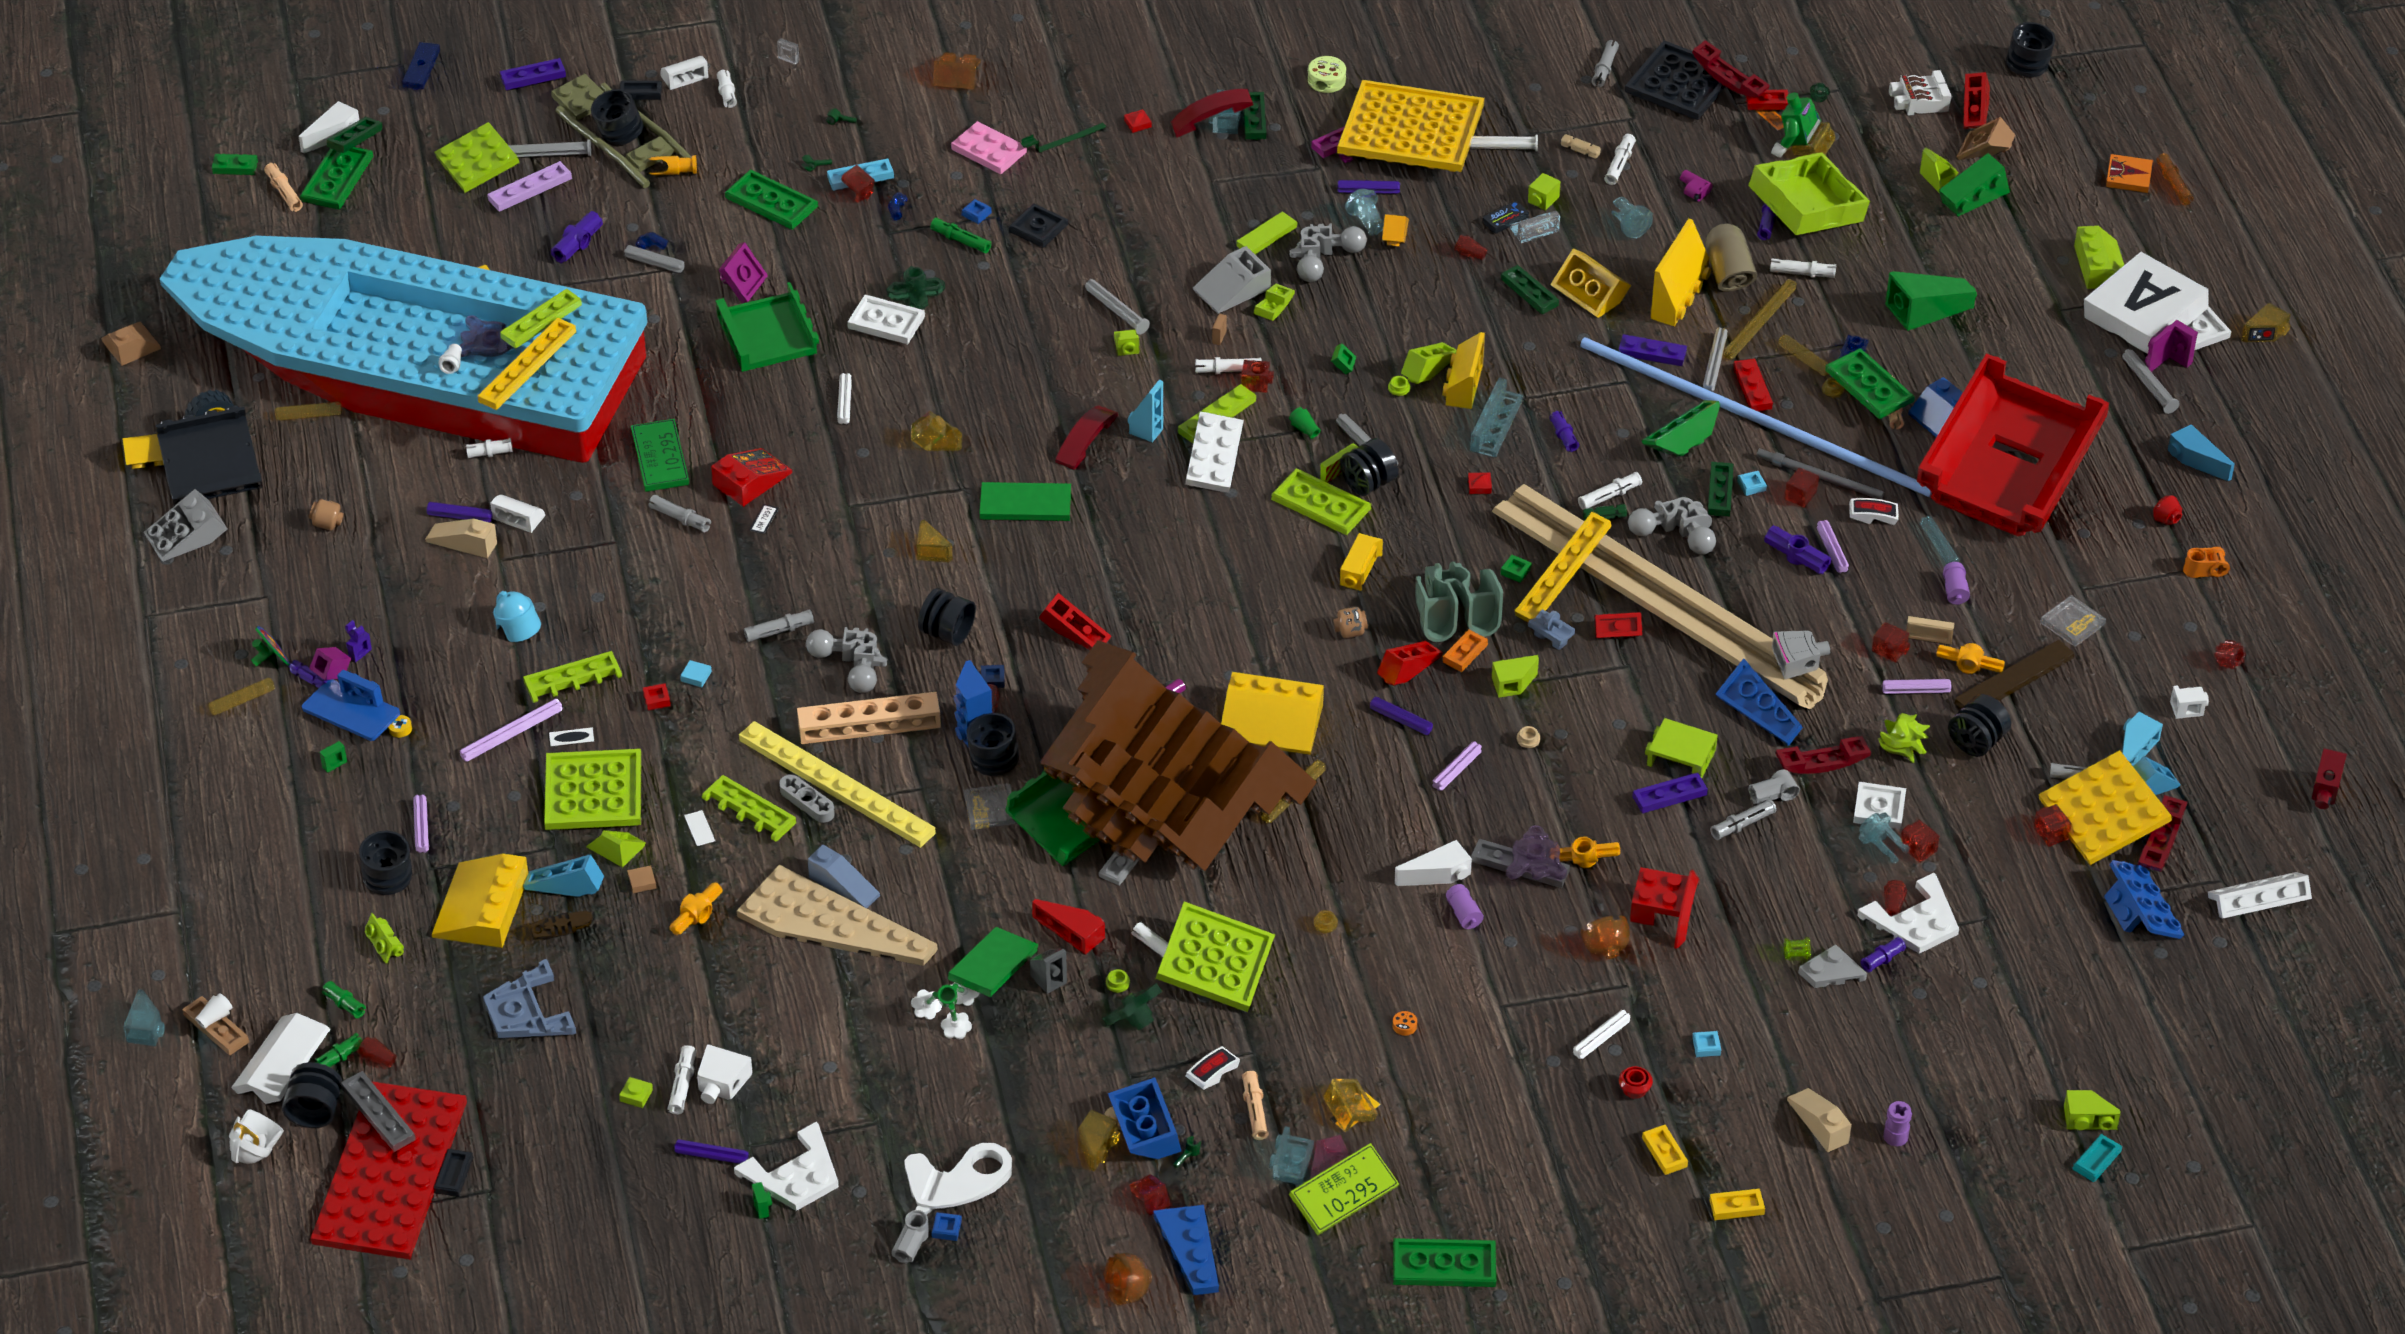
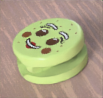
M1321 56L1310 62L1308 66V84L1311 88L1322 93H1332L1343 88L1346 83V66L1343 61L1332 56Z

